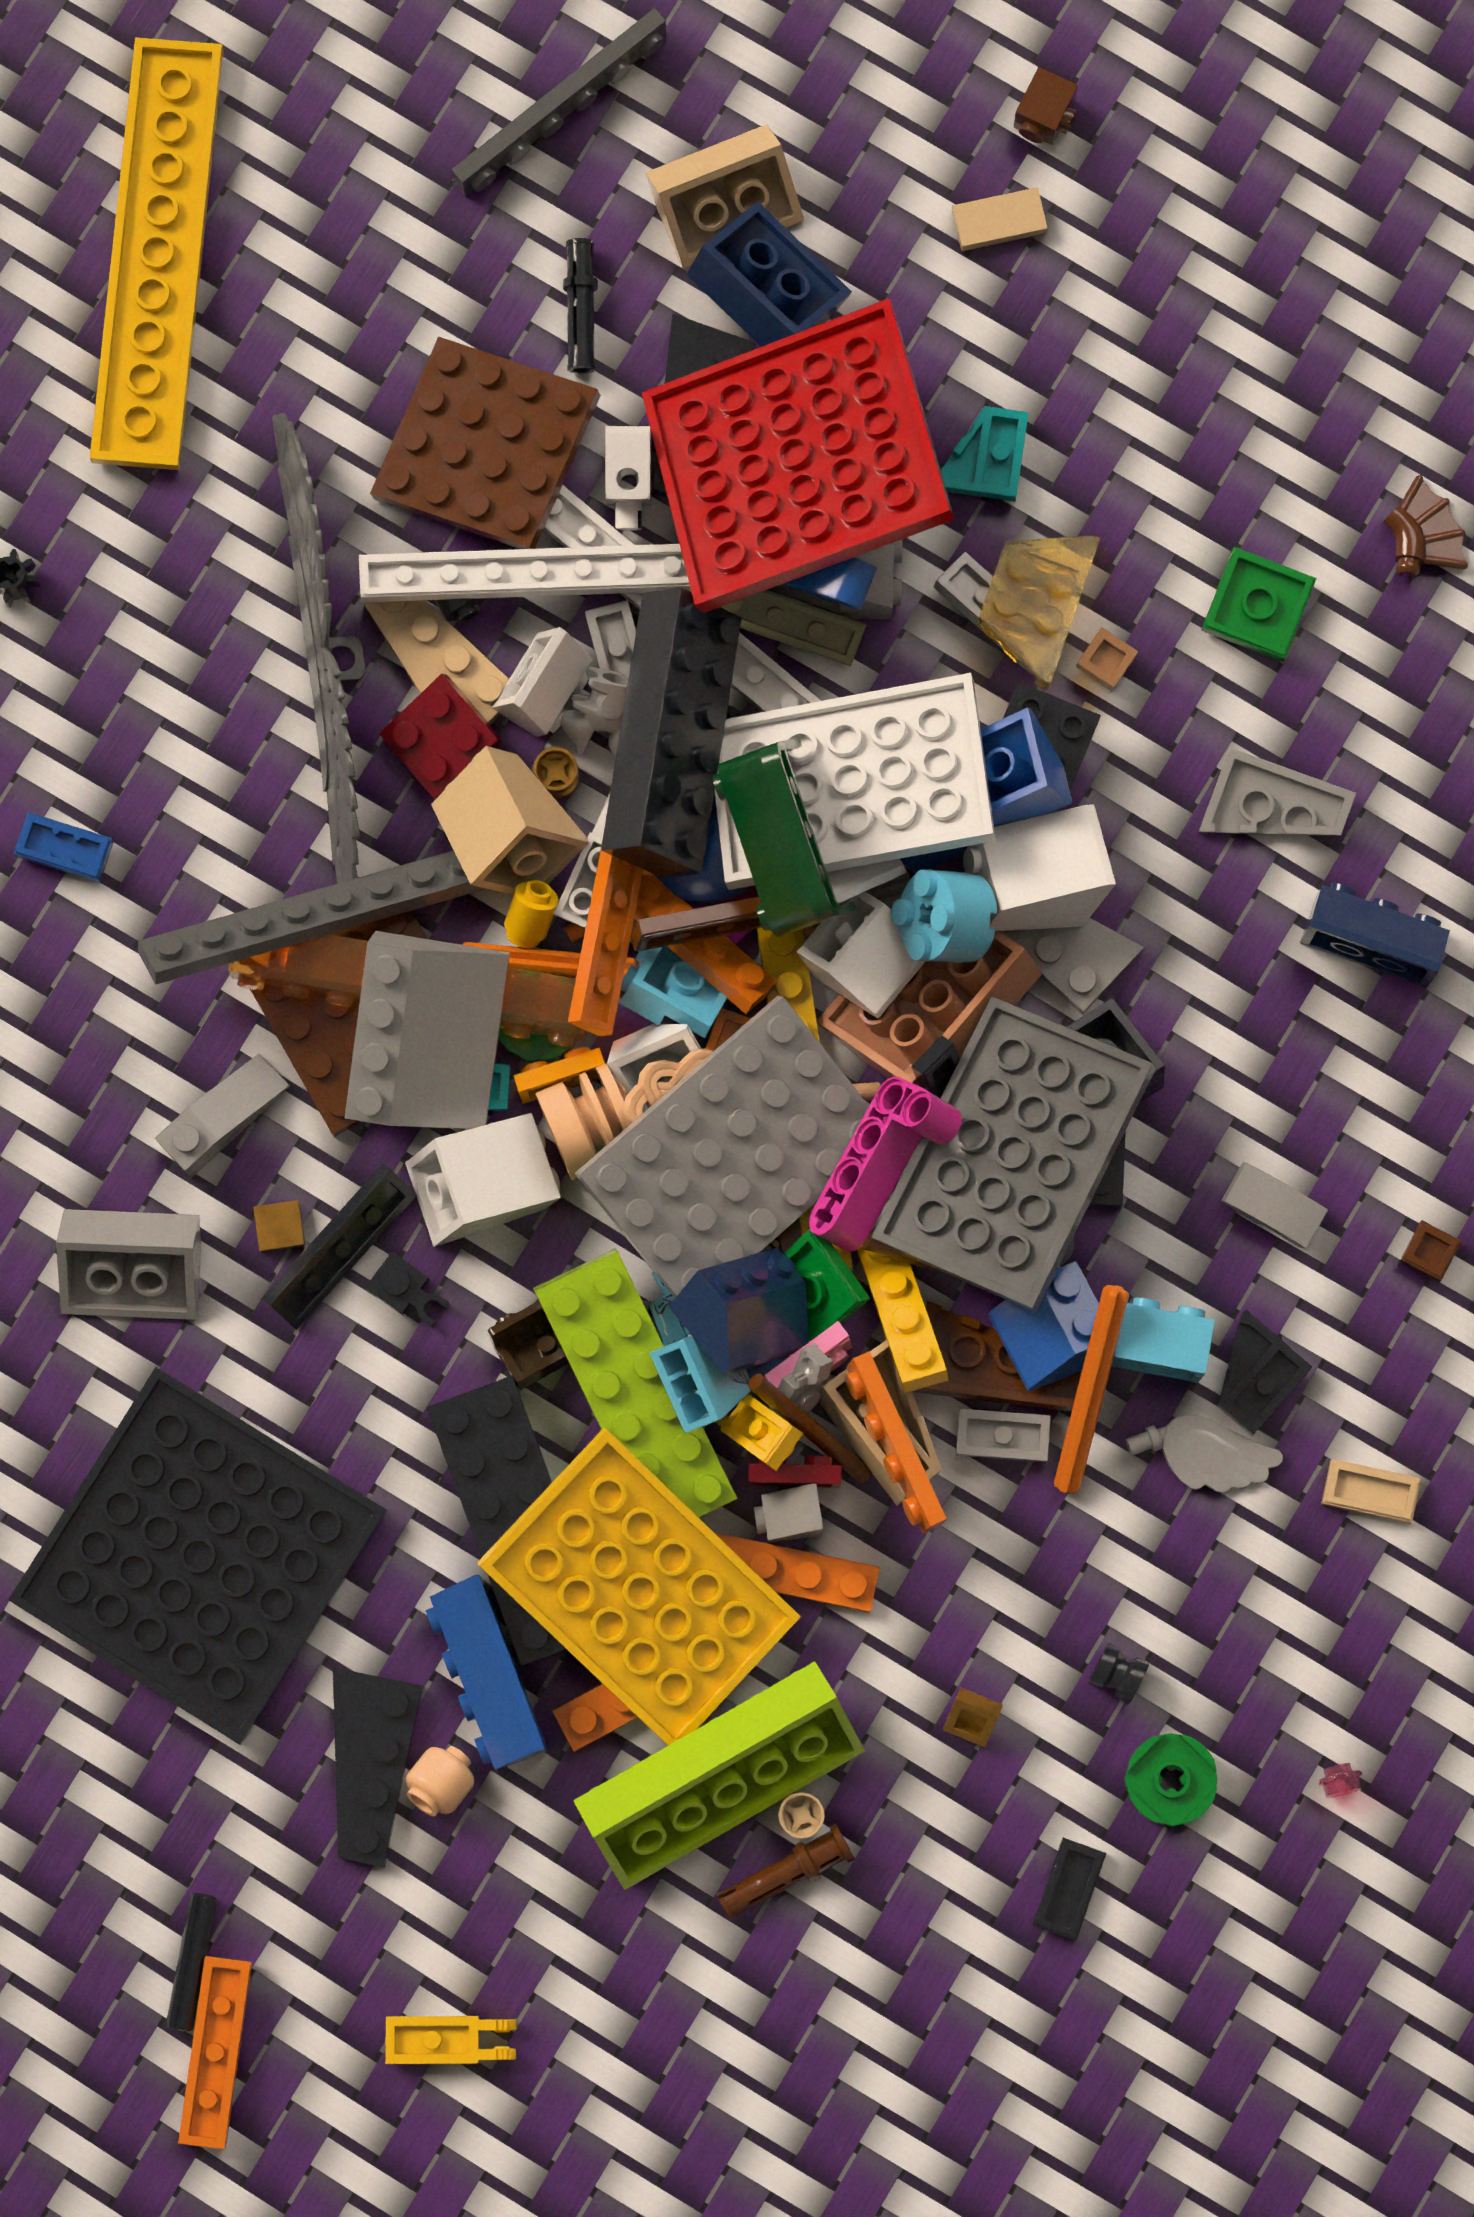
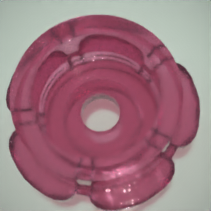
M1344 1763L1325 1768V1777L1318 1782L1319 1786H1323L1326 1798H1334L1360 1791L1362 1788L1359 1776L1363 1775L1360 1770L1353 1771L1350 1763Z

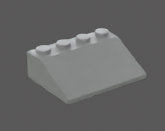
M375 931L367 943L345 1119L388 1126L472 1129L486 1125L510 952Z

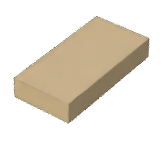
M1038 187L952 205V214L961 251L1047 233L1048 228Z
M1331 1459L1321 1505L1411 1524L1413 1522L1421 1478Z

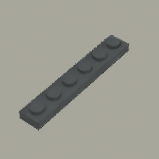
M655 8L648 12L452 168L454 185L465 197L474 189L479 192L488 187L496 178L498 170L508 162L510 165H513L522 160L529 152L530 145L541 136L547 138L557 132L563 125V119L575 109L582 111L596 99L597 91L607 83H618L630 72L631 64L644 55L647 58L655 54L663 46L664 38L667 36L666 20Z

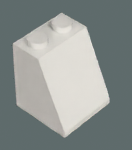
M1094 804L994 827L996 841L970 845L963 855L965 872L983 877L993 890L997 914H990L989 928L995 929V931L1082 927L1116 885Z
M532 1113L435 1138L405 1162L434 1247L542 1211L561 1198L559 1194V1177L554 1168L549 1165L544 1150L545 1137L542 1129L535 1124Z

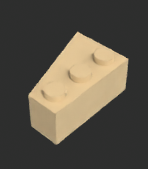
M885 1340L870 1351L927 1477L929 1481H932L942 1469L924 1417L920 1415L913 1392L904 1393L888 1342ZM846 1369L820 1389V1399L818 1402L898 1506L906 1499L899 1482L894 1484L886 1472L883 1458L887 1457L880 1440L873 1441L867 1431L864 1416L868 1414L861 1399L855 1400L847 1387L845 1374H848V1370Z

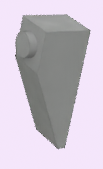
M257 1054L190 1105L155 1139L188 1176L192 1178L277 1100L290 1085L260 1054Z

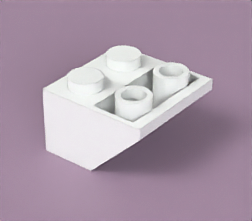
M863 892L838 903L839 907L855 902L857 910L821 922L797 953L814 978L871 1015L879 1018L926 961L911 959L902 942L899 926L895 925L892 921L891 909L872 895Z

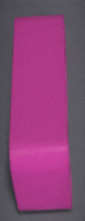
M900 1077L887 1079L877 1090L815 1204L809 1219L810 1230L815 1235L844 1251L852 1252L860 1248L870 1234L921 1138L923 1137L940 1145L951 1141L961 1126L962 1116L960 1111L926 1089Z

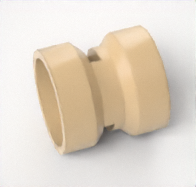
M795 1792L785 1797L778 1810V1821L782 1829L790 1836L799 1839L809 1838L816 1834L822 1827L825 1817L824 1808L820 1801L812 1794L805 1792Z

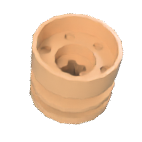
M607 1064L596 1067L602 1087L599 1089H593L586 1072L579 1074L583 1094L580 1097L574 1099L563 1082L535 1093L572 1181L578 1179L574 1173L597 1154L596 1148L606 1146L630 1125L626 1121L622 1110L627 1092L623 1084L611 1073Z

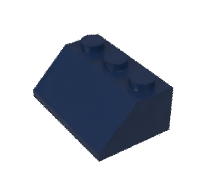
M758 201L701 247L686 274L761 347L825 323L852 293L841 280Z
M1331 883L1330 887L1321 886L1300 943L1421 987L1427 988L1439 972L1450 930L1440 927L1442 923L1440 920L1420 913L1416 914L1415 918L1398 912L1399 906L1384 899L1374 898L1373 902L1358 898L1356 897L1357 892L1354 889L1342 884Z
M778 1248L698 1270L669 1305V1309L724 1375L794 1354L809 1343L806 1283L795 1269L792 1260L781 1253Z

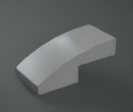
M1242 1162L1221 1200L1254 1223L1265 1225L1297 1247L1307 1249L1328 1209L1296 1189L1246 1162Z

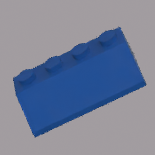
M1027 707L981 729L994 827L1050 814L1073 803L1063 763L1030 708ZM968 846L900 858V860L915 872L928 870L963 854Z
M477 1574L430 1596L433 1607L427 1609L426 1613L435 1636L443 1633L449 1650L443 1652L442 1656L451 1679L460 1676L466 1693L459 1695L458 1698L467 1721L474 1719L477 1721L482 1736L474 1740L483 1764L492 1762L494 1769L498 1771L547 1752L548 1748L484 1579Z

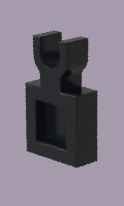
M393 1251L365 1287L366 1290L402 1316L411 1305L417 1309L420 1319L431 1328L435 1326L436 1322L426 1315L425 1309L427 1305L437 1302L445 1309L450 1305L440 1295L424 1292L422 1289L429 1281V1278Z

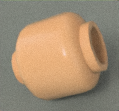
M449 1746L447 1750L438 1747L427 1749L406 1776V1784L409 1788L407 1792L408 1798L415 1806L430 1816H436L438 1813H452L474 1786V1776L468 1768L471 1764L470 1759L453 1746Z

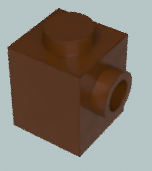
M1038 67L1016 110L1014 128L1019 129V133L1031 142L1042 143L1044 141L1053 145L1059 132L1066 135L1075 119L1077 110L1072 109V106L1076 99L1078 85Z

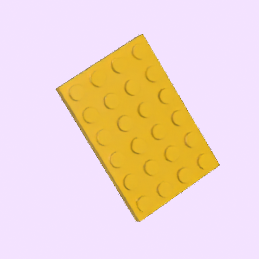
M605 1428L595 1436L476 1563L667 1745L695 1731L801 1617Z

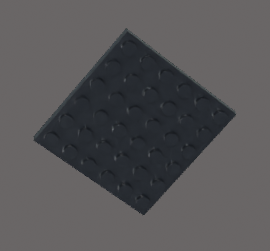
M155 1367L8 1601L237 1744L242 1745L388 1510Z

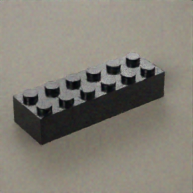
M682 587L642 594L601 851L662 878L702 873L715 792L713 775L718 773L742 620L738 615L722 607L708 612L698 610L694 604L692 592Z
M512 1375L426 1407L481 1558L552 1483ZM488 1575L519 1662L523 1668L568 1652L564 1646Z

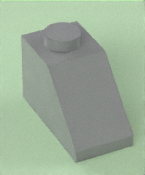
M816 1483L761 1495L762 1506L754 1507L757 1533H767L768 1544L822 1536L823 1525Z

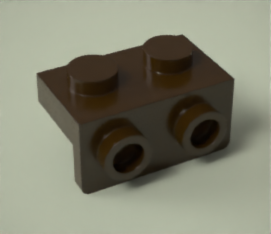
M538 1299L534 1304L517 1313L504 1315L494 1326L488 1329L494 1350L510 1376H513L519 1391L569 1364Z

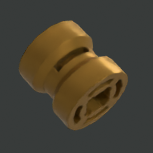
M551 747L542 751L534 761V775L555 800L568 798L575 792L579 784V772L576 759L569 751L559 747Z

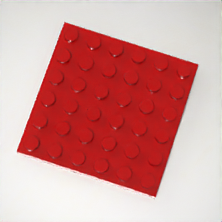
M889 298L642 392L694 604L698 610L703 612L711 611L955 520L896 312Z

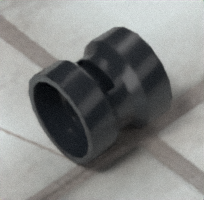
M1108 1643L1088 1684L1099 1690L1115 1688L1116 1698L1129 1705L1146 1674L1149 1663L1139 1658H1134L1127 1662V1657L1123 1656L1121 1649Z

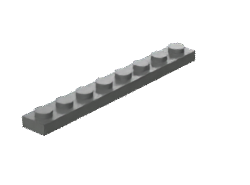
M453 850L138 941V953L156 985L486 888L470 885Z

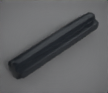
M192 1893L189 1898L166 2020L167 2027L174 2030L191 2031L194 2026L204 1959L207 1956L217 1903L216 1897L212 1895Z

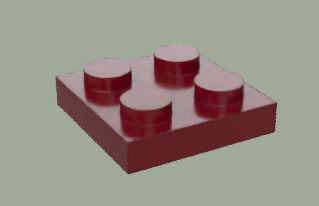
M442 673L379 733L434 800L440 796L447 785L467 767L474 756L481 752L485 746L496 748L503 741L447 674Z
M805 1456L804 1465L786 1464L785 1459L777 1471H775L759 1459L758 1464L749 1463V1486L799 1487L816 1483L817 1488H840L842 1465H832V1457Z

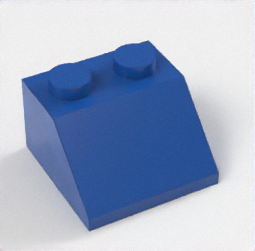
M1077 1261L1057 1269L1036 1313L1008 1300H1004L989 1312L988 1316L1028 1392L1081 1372L1083 1369L1099 1303Z

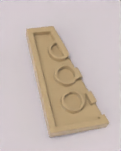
M426 600L363 602L370 617L420 693L441 673L447 674L490 725L501 715L492 706L500 697L509 678L446 621Z

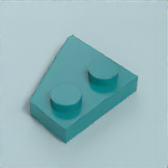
M984 406L974 420L971 429L966 436L962 437L954 448L953 454L941 469L946 491L1016 502L1029 412Z

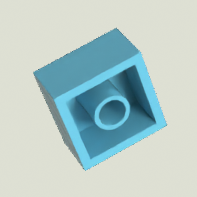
M1133 1298V1303H1127L1111 1367L1198 1383L1206 1374L1215 1320L1205 1318L1206 1311L1202 1309L1179 1306L1178 1311L1172 1312L1161 1310L1160 1302Z

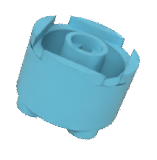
M919 870L907 883L901 899H897L892 905V921L895 925L899 926L902 942L911 959L916 961L958 963L977 961L987 952L994 938L995 929H990L989 925L990 914H997L996 899L989 883L983 877L976 874L955 871Z

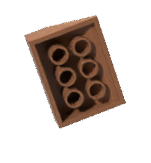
M995 931L989 949L977 961L962 963L926 961L879 1018H876L839 994L819 1017L817 1023L886 1080L891 1077H900L919 1086L911 1066L941 1036L953 1042L958 1056L961 1058L991 996L1016 1006L1042 975V972L1024 947L1001 932Z

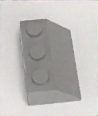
M64 1209L56 1241L61 1314L196 1320L201 1261L200 1215Z

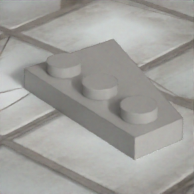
M1229 748L1199 832L1340 836L1356 793Z

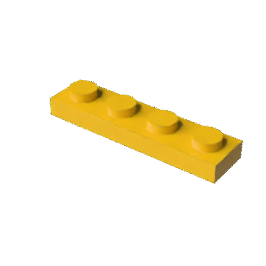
M862 1245L857 1249V1253L904 1393L948 1381L947 1369L910 1263L864 1250Z

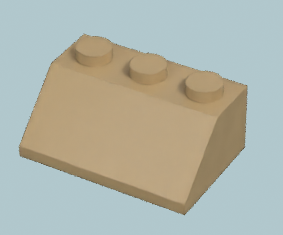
M767 124L645 172L657 210L683 269L692 265L701 247L757 201L785 228L804 221L782 145Z

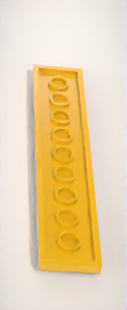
M135 37L90 460L95 464L180 470L224 52L222 44Z

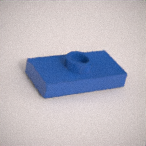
M27 812L13 854L15 857L100 883L114 840L104 835Z

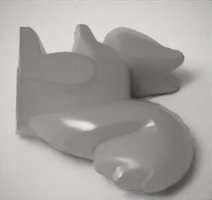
M588 667L586 675L592 692L589 696L581 694L571 695L572 705L578 710H570L563 713L561 725L565 733L575 743L579 755L585 752L594 731L609 732L608 746L611 754L616 757L629 677L624 673Z

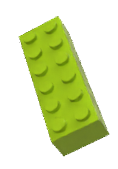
M616 1249L608 1251L534 1287L533 1290L601 1430L605 1428L613 1434L698 1518L736 1500L737 1497L703 1426L687 1433L684 1432L650 1355V1352L662 1348L664 1345L619 1252Z
M814 1661L721 1716L712 1719L681 1739L672 1742L662 1750L632 1765L629 1769L592 1788L589 1792L573 1801L593 1839L623 1889L626 1890L862 1754L865 1750L838 1698Z

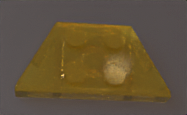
M1079 536L1006 541L1001 550L976 625L989 638L998 641L1003 651L1015 663L1020 660L1037 677L1035 683L1044 690H1048L1052 682L1100 537Z

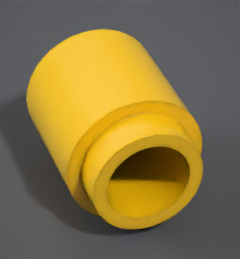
M531 880L516 886L504 922L506 937L514 945L522 948H534L547 937L559 902L557 894L547 883Z

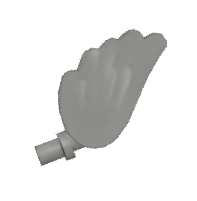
M1197 1415L1178 1416L1172 1419L1167 1426L1156 1429L1154 1425L1145 1427L1146 1432L1125 1439L1131 1456L1150 1449L1154 1452L1162 1449L1167 1465L1179 1481L1194 1490L1200 1489L1204 1485L1219 1493L1226 1492L1231 1487L1246 1488L1250 1482L1261 1483L1266 1481L1269 1476L1268 1469L1279 1466L1283 1461V1454L1279 1450L1248 1439L1211 1419Z

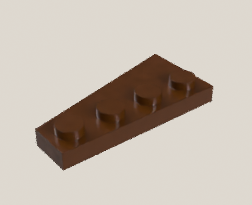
M927 1301L926 1311L945 1363L949 1380L918 1389L916 1393L1072 1412L1082 1371L1028 1392L994 1328L983 1325L980 1320L963 1314L962 1317L943 1310L942 1306Z

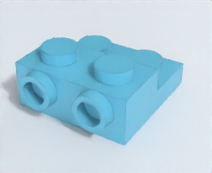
M667 946L639 951L635 960L642 963L639 969L631 965L625 974L621 990L626 993L620 1004L658 1026L664 1016H667L679 1024H688L691 1031L705 1037L727 997Z

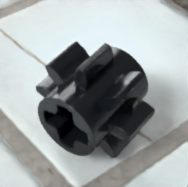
M12 549L10 556L0 558V594L3 595L4 602L8 608H11L13 600L23 599L29 603L30 597L28 593L31 587L40 586V581L36 576L28 575L36 567L34 561L30 558L22 563L16 549ZM10 572L19 579L13 585L4 577Z

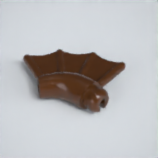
M1421 475L1415 477L1399 507H1396L1383 521L1395 537V560L1398 562L1396 572L1401 577L1404 573H1408V579L1417 577L1420 574V566L1423 564L1456 569H1466L1468 567L1462 551V542L1466 534L1465 530L1453 520L1449 510V499L1442 498L1432 492Z

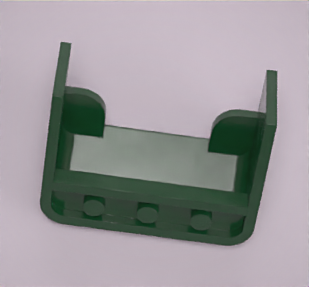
M799 738L779 741L719 763L718 774L713 775V783L721 801L727 800L761 904L756 907L759 921L765 931L772 930L776 937L857 910L855 902L838 907L787 752L802 747Z

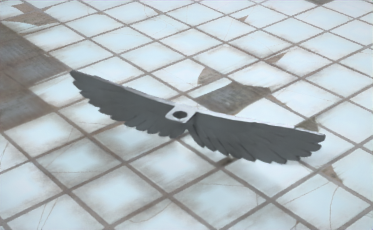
M279 413L272 416L279 461L278 474L291 536H288L296 580L312 689L323 792L327 793L332 863L335 865L338 884L357 878L356 865H359L356 839H360L359 824L355 810L358 808L351 778L355 777L352 755L349 751L352 750V744L346 726L349 723V719L342 702L345 699V695L340 681L360 680L365 675V663L362 643L359 638L355 636L329 638L332 605L329 603L326 555L323 554L322 531L319 529L318 507L313 502L312 477L309 476L307 454L302 452L299 434H295L293 422L288 420L285 413ZM336 647L349 649L354 656L353 667L347 671H340L331 650Z

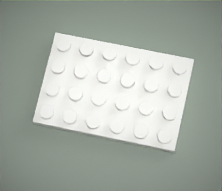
M971 673L726 719L719 763L779 741L800 739L802 747L787 752L827 872L996 841L975 685ZM715 790L725 884L728 890L754 886L755 883L727 800L721 801Z

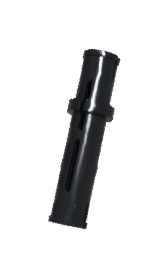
M573 238L566 241L567 277L563 279V290L567 292L568 308L567 371L574 374H588L596 370L594 363V292L598 290V280L594 278L593 271L594 241L587 238Z

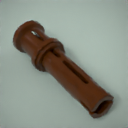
M837 1824L830 1825L829 1832L807 1844L801 1841L795 1844L796 1847L792 1848L793 1853L784 1857V1859L716 1893L730 1920L749 1908L766 1901L805 1879H808L809 1882L811 1880L815 1882L821 1878V1872L844 1860L848 1863L854 1861L855 1858Z

